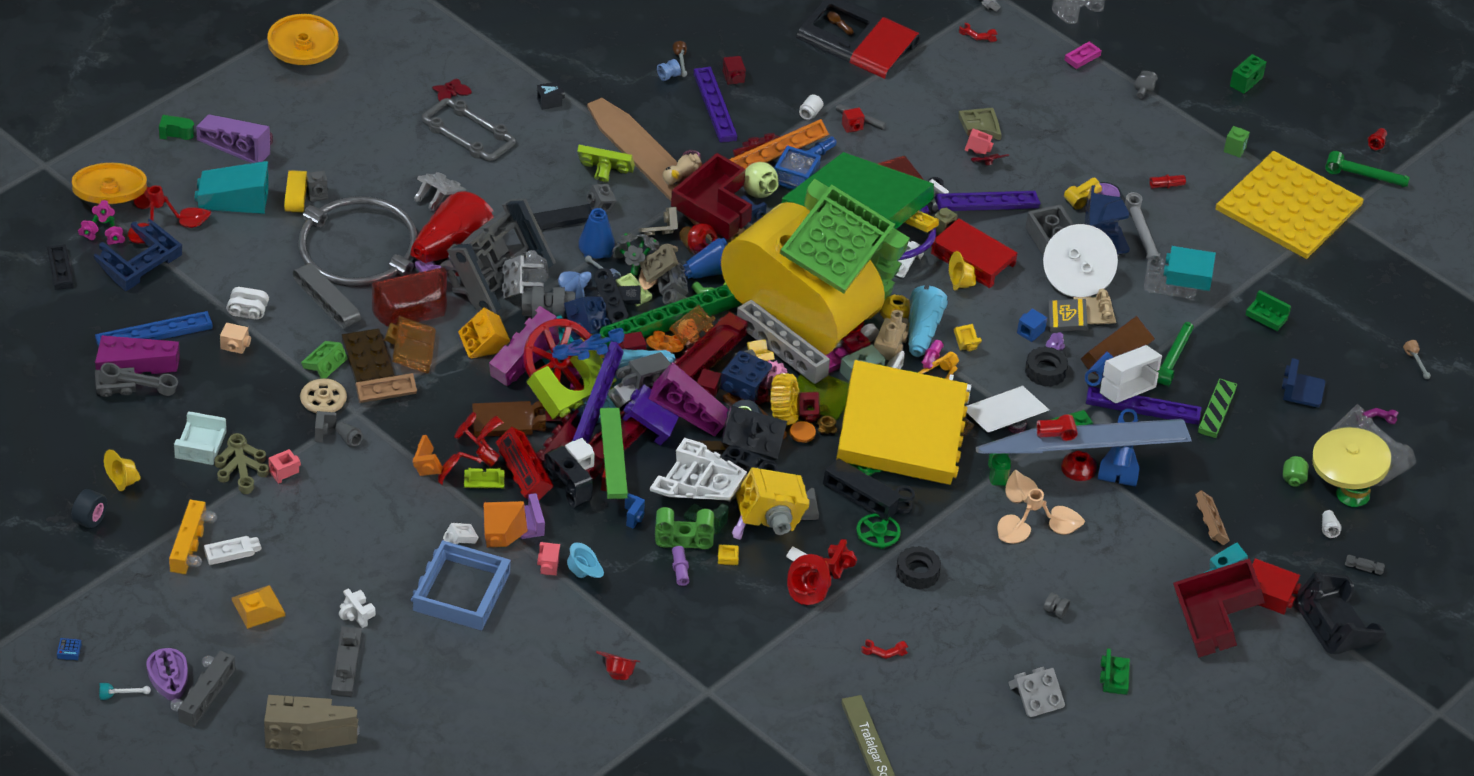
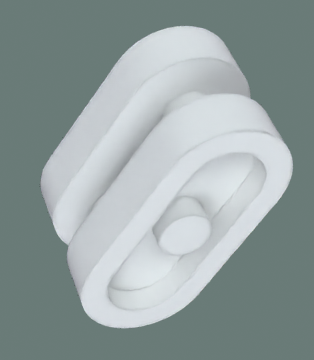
M235 287L231 292L226 309L233 316L261 319L268 304L269 296L261 290Z

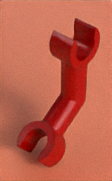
M965 23L964 28L959 26V33L962 35H969L975 40L988 39L990 42L997 41L996 36H992L997 35L995 29H990L987 33H977L970 28L968 23Z
M868 639L865 641V645L870 648L861 646L863 654H875L885 659L895 655L904 656L908 653L905 649L908 648L905 641H900L895 647L888 650L874 646V642Z

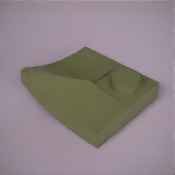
M993 108L959 111L958 117L967 136H970L972 129H976L992 135L994 139L1001 140V131Z

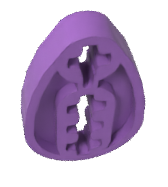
M163 648L153 652L148 657L147 674L154 688L168 700L175 701L182 697L188 682V667L183 653L176 649ZM165 657L168 660L171 676H168L163 660ZM170 685H173L175 691L171 690Z

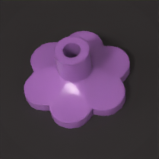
M1061 332L1053 333L1047 341L1046 347H1053L1056 350L1062 351L1065 347V344H1063L1064 339H1062L1063 334Z

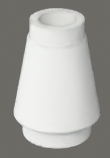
M1327 510L1322 514V532L1329 538L1337 537L1342 529L1341 524L1333 511Z

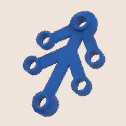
M617 328L609 331V337L603 339L601 334H594L584 342L582 339H577L569 345L555 346L552 357L557 358V360H564L568 356H578L579 360H584L590 357L588 350H596L599 355L608 352L607 344L603 343L610 341L617 342L618 344L622 343L625 337L622 328Z

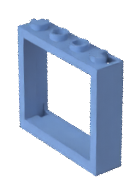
M442 540L439 548L434 550L432 561L427 563L425 575L419 579L418 589L413 591L411 598L413 611L482 631L510 575L511 560ZM445 560L495 574L476 612L426 598Z

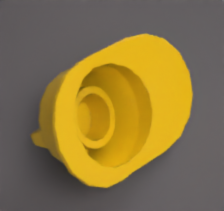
M954 252L949 262V275L953 284V290L956 291L959 288L975 286L976 276L974 267L964 262L960 252Z
M109 449L106 451L104 467L109 478L119 491L125 490L126 486H130L140 480V475L132 460L120 458L114 450Z

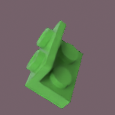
M324 341L301 364L304 369L317 370L320 378L326 379L347 360V355L341 343Z

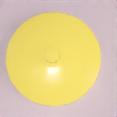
M1347 427L1332 430L1320 437L1314 446L1312 461L1318 475L1328 483L1346 489H1363L1373 486L1385 478L1391 465V452L1385 441L1378 435L1364 429Z

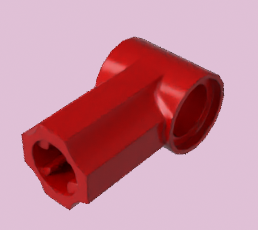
M1062 415L1057 420L1037 421L1038 437L1061 436L1063 440L1070 441L1078 435L1072 415Z

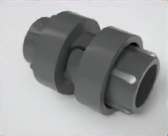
M533 286L532 291L524 290L522 293V315L532 316L533 319L537 314L536 309L541 306L556 317L561 315L565 319L567 314L564 303L575 300V292L565 291V287H553V292H544V287Z

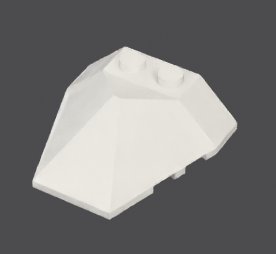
M684 438L676 449L677 462L666 478L658 475L650 487V491L675 498L731 500L747 476V472L731 461L723 460L717 452L709 451L703 443Z

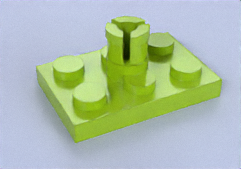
M584 145L578 146L577 152L580 162L588 167L597 166L594 176L596 180L600 177L599 181L607 182L611 169H616L624 174L628 172L633 173L635 165L630 154Z

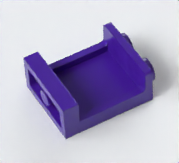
M643 385L639 390L635 389L631 394L630 399L632 401L623 410L625 412L623 420L627 421L630 417H633L655 432L657 436L654 442L661 445L670 436L679 416L651 401L649 396L652 389Z

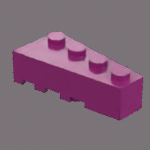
M541 306L536 309L537 314L533 319L528 318L524 323L526 327L520 333L516 332L512 336L510 345H504L489 362L491 376L507 387L526 371L524 347L531 332L542 323L557 319L554 314ZM551 327L549 330L557 346L560 342L558 327ZM542 332L537 337L534 346L548 351L550 348ZM532 353L534 364L539 359L543 358L537 354Z
M102 335L95 368L100 370L103 364L113 363L119 368L134 367V372L137 374L149 371L151 374L177 372L180 360L179 342Z
M673 362L654 382L649 396L651 401L713 436H716L724 427L728 409Z

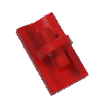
M841 539L838 545H830L828 555L832 559L824 558L828 563L829 571L832 572L835 579L840 578L844 568L854 567L857 563L854 552L847 549V540Z

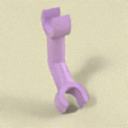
M740 516L737 526L734 527L732 532L733 538L739 540L742 538L746 525L743 523L742 516Z

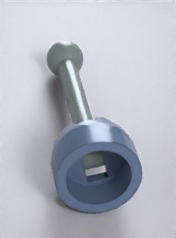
M591 256L585 257L587 263L593 264L598 269L603 268L592 260ZM610 269L615 280L621 277L620 272Z

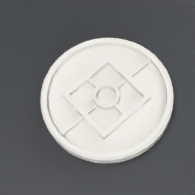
M1085 224L1071 225L1058 231L1048 242L1043 257L1044 270L1049 282L1056 290L1070 297H1091L1096 295L1099 289L1108 287L1115 276L1118 263L1117 252L1111 239L1100 229Z

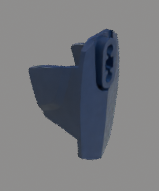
M1092 185L1088 193L1085 225L1094 226L1103 231L1113 242L1117 254L1128 253L1130 248L1121 227L1118 226L1119 220L1129 218V212L1125 203L1117 196L1094 193L1095 185Z

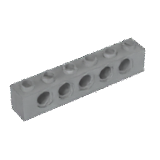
M753 300L738 307L737 316L748 322V334L756 340L765 339L769 350L812 383L816 384L828 376L830 359Z

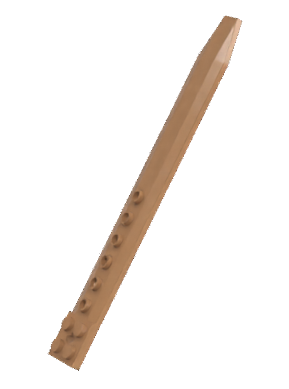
M603 98L588 103L587 108L599 130L622 153L632 155L634 165L671 201L672 190L687 177L683 176L677 184L670 185L663 180V172L669 166H677L678 162L628 113ZM686 216L694 225L700 224L697 221ZM739 228V231L729 240L725 238L727 244L744 232L745 229ZM707 234L706 237L712 242L711 236ZM717 234L718 238H724L723 236Z

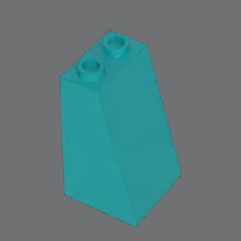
M263 161L202 171L201 178L197 179V189L199 191H195V202H198V208L265 214L269 192L268 162Z

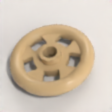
M331 379L313 380L306 384L300 393V400L303 406L316 414L317 411L336 412L344 406L347 399L345 388L340 383ZM314 391V396L308 395L309 392ZM333 391H337L339 395L333 396ZM316 401L319 405L317 406L312 403ZM331 401L335 402L333 405H328Z

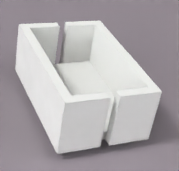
M1145 345L1106 360L1103 373L1105 377L1101 381L1100 393L1114 403H1118L1156 388L1159 374L1156 371L1160 369L1162 355Z

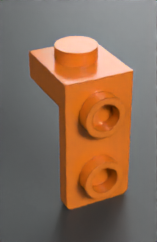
M422 435L413 458V466L417 469L420 476L441 474L443 470L436 454H432L434 447L427 435Z

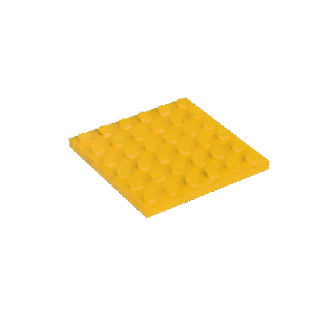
M1272 151L1216 204L1215 209L1307 259L1363 204L1364 199L1287 157Z

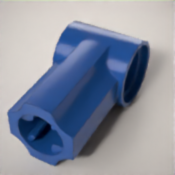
M1107 351L1086 371L1084 378L1088 385L1097 386L1102 381V378L1105 377L1103 375L1105 362L1114 358ZM1091 372H1096L1099 376L1098 380L1094 383L1088 380V375Z

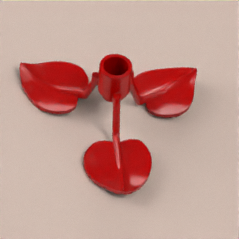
M158 185L147 187L141 196L134 199V204L137 208L147 209L150 207V219L153 222L154 208L162 207L164 202H166L174 215L180 219L179 223L184 227H197L204 223L211 215L209 210L194 207L185 208L178 214L169 202L168 197L164 196L162 187ZM138 223L139 227L149 226L147 223ZM132 228L129 229L128 237L131 242L145 243Z
M475 412L471 413L466 421L460 425L454 438L459 439L465 432L479 446L476 451L478 458L462 452L453 454L444 463L442 473L438 475L441 485H443L445 476L458 462L460 457L475 460L479 464L483 461L489 467L495 464L500 455L487 444L484 437L504 423L498 416H494L489 420L477 439L468 430L476 419Z

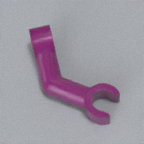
M1379 408L1366 412L1360 410L1355 412L1354 419L1360 418L1359 424H1364L1366 419L1379 416L1385 418L1388 423L1395 424L1398 412L1395 410L1385 411Z

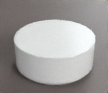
M867 324L860 330L864 336L868 337L870 342L879 333L874 324Z

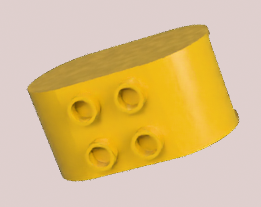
M791 202L781 203L725 246L721 256L723 277L731 293L734 294L738 301L745 304L753 300L821 353L827 355L833 351L843 337L864 320L872 318L881 310L885 297L883 282L876 267L869 260L843 294L781 255L780 250L810 213V210L802 205Z

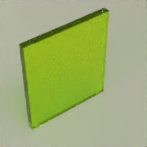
M800 374L797 379L799 392H819L821 397L820 414L831 416L837 420L846 406L849 383L828 375L814 384Z

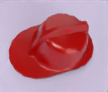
M596 651L597 654L605 656L606 671L616 680H628L629 676L633 674L636 662H640Z

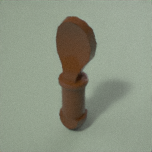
M831 11L827 14L829 22L838 24L837 26L847 35L853 34V29L844 20H841L837 13Z

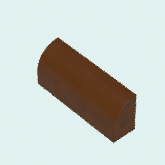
M1135 316L1081 358V361L1090 369L1106 351L1113 357H1117L1148 345L1155 338L1140 319Z

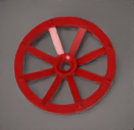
M552 319L536 327L527 338L524 347V364L529 377L538 370L549 366L550 369L554 368V375L559 382L562 370L575 387L573 391L584 390V384L581 385L568 368H575L570 361L572 356L560 360L561 363L558 362L557 358L552 357L551 353H553V348L556 345L549 328H565L560 345L568 343L571 330L577 333L584 341L592 335L578 323L567 319ZM542 332L551 353L534 346L537 337ZM532 353L550 360V363L536 370Z

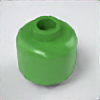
M1290 457V459L1284 462L1283 479L1291 486H1299L1305 483L1308 479V463L1302 457Z

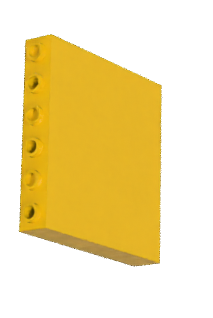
M854 360L836 460L839 458L849 464L951 485L953 477H957L959 466L955 465L956 462L959 463L961 451H958V447L961 448L963 436H960V432L963 433L965 421H962V417H966L967 406H964V404L968 402L970 393L966 391L967 383Z

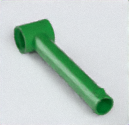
M1339 151L1330 152L1325 166L1326 171L1330 174H1338L1343 170L1394 183L1402 187H1407L1410 179L1407 175L1404 176L1344 160V155Z
M1185 322L1163 364L1156 371L1159 373L1157 383L1170 386L1175 372L1172 369L1194 329L1192 323Z

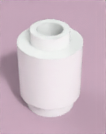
M810 95L800 106V116L806 120L813 119L822 109L823 101L819 96Z

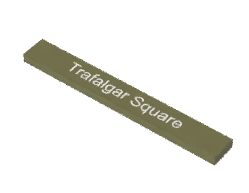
M862 695L843 698L841 700L842 707L870 775L895 776Z

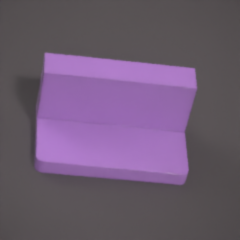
M529 494L528 505L525 506L528 531L520 537L521 539L544 536L545 521L537 494Z

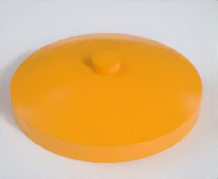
M312 14L286 16L275 22L268 31V47L271 53L278 59L295 65H311L322 62L335 53L339 44L336 27L327 19Z
M122 163L94 164L79 170L72 177V190L74 194L85 201L98 204L102 200H107L108 204L131 201L141 196L147 188V178L144 172L134 166Z

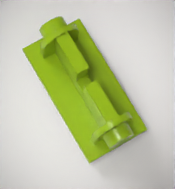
M469 468V470L464 472V488H504V470H500V468L486 469V472H483V469Z

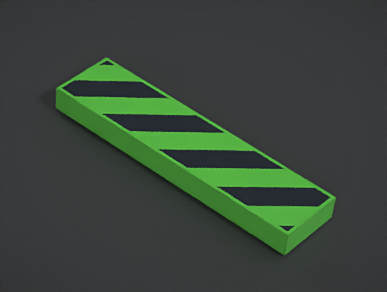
M1219 378L1199 426L1198 433L1213 438L1217 437L1236 391V383Z

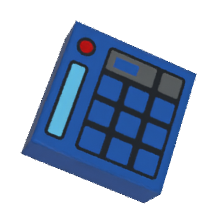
M60 638L57 659L78 660L82 646L81 640Z

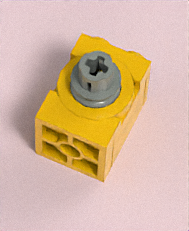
M751 468L736 492L743 523L758 526L762 523L764 526L773 528L775 534L778 535L793 531L800 522L804 512L809 508V499L807 498L801 475Z

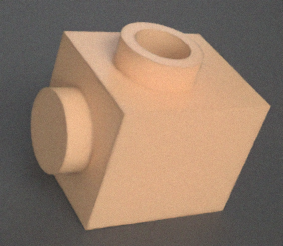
M226 323L220 334V347L223 350L243 354L245 348L249 347L251 342L248 327Z

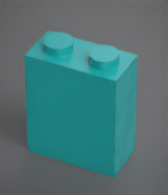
M1172 246L1171 253H1167L1165 264H1169V266L1165 265L1163 276L1167 277L1166 284L1210 291L1216 253Z

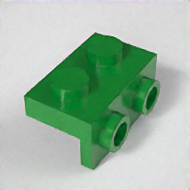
M1259 290L1255 301L1246 310L1245 315L1278 331L1288 320L1291 305Z

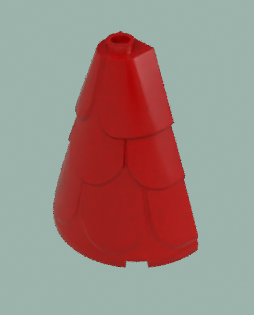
M460 191L450 195L441 203L435 214L431 216L428 223L422 228L411 247L410 255L424 263L449 258L447 250L453 244H461L474 231L479 230L481 226L494 218L492 208L485 200L471 192Z

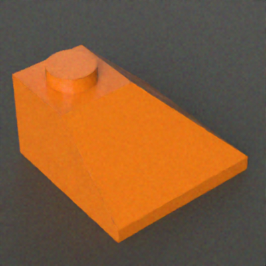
M524 501L484 503L486 547H507L528 531Z

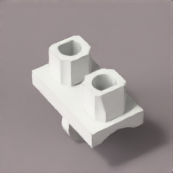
M350 589L344 590L343 593L346 599L340 605V618L342 620L349 619L350 621L355 619L362 628L368 626V619L376 615L375 607L372 603L365 606L361 605L366 603L365 594L361 590L354 593Z

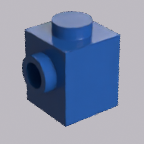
M1032 308L1019 319L1017 333L1033 342L1045 331L1047 317Z

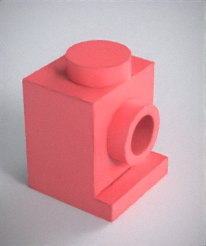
M972 129L965 151L972 149L977 154L986 155V152L990 153L994 144L991 142L993 136Z
M290 449L268 458L269 472L278 484L282 483V479L299 473L300 459L297 455L294 456Z
M540 542L537 565L541 566L540 574L557 576L560 544Z

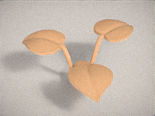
M1017 470L1012 472L1006 484V496L1013 503L1024 501L1027 503V508L1021 520L1016 515H1006L1000 519L997 530L1001 541L1010 544L1025 541L1031 532V527L1024 523L1029 511L1038 510L1042 506L1047 517L1051 518L1049 521L1050 528L1057 534L1067 535L1084 525L1085 520L1077 512L1065 506H1055L1050 514L1046 506L1047 502L1043 501L1044 493L1041 489H1038L1036 483Z

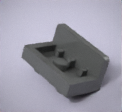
M134 367L120 368L121 371L135 373ZM95 370L97 395L108 397L115 393L130 395L132 392H136L135 382L117 381L115 384H104L99 380L100 370Z

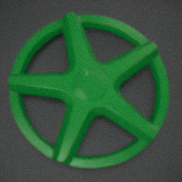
M870 514L863 517L857 524L858 539L873 547L881 549L895 544L901 535L900 526L891 517L887 521L883 519L881 522L872 523L867 518L879 517V515ZM889 520L895 524L897 532L887 530ZM862 522L870 528V531L861 533L860 526ZM874 536L877 538L878 543L871 542L866 538ZM884 536L895 537L892 541L884 543Z

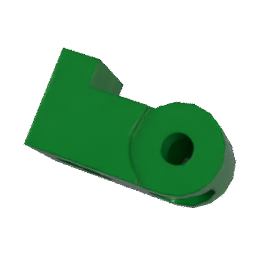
M162 115L159 124V139L167 140L169 136L189 140L194 137L193 120Z

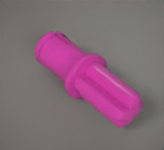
M934 340L930 348L926 350L922 361L923 368H932V362L939 359V353L943 348V343L940 340Z

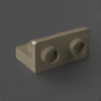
M664 244L653 254L647 255L643 262H640L647 282L652 283L679 264L675 255L678 251L676 246Z

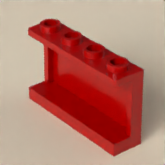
M957 219L939 234L931 248L932 255L948 264L952 254L956 251L960 252L964 262L974 267L976 281L988 288L994 285L995 276L1008 265L1011 267L1016 265L1018 254L1013 249L961 219Z

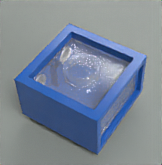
M787 145L774 167L778 175V185L792 190L819 171L821 156Z

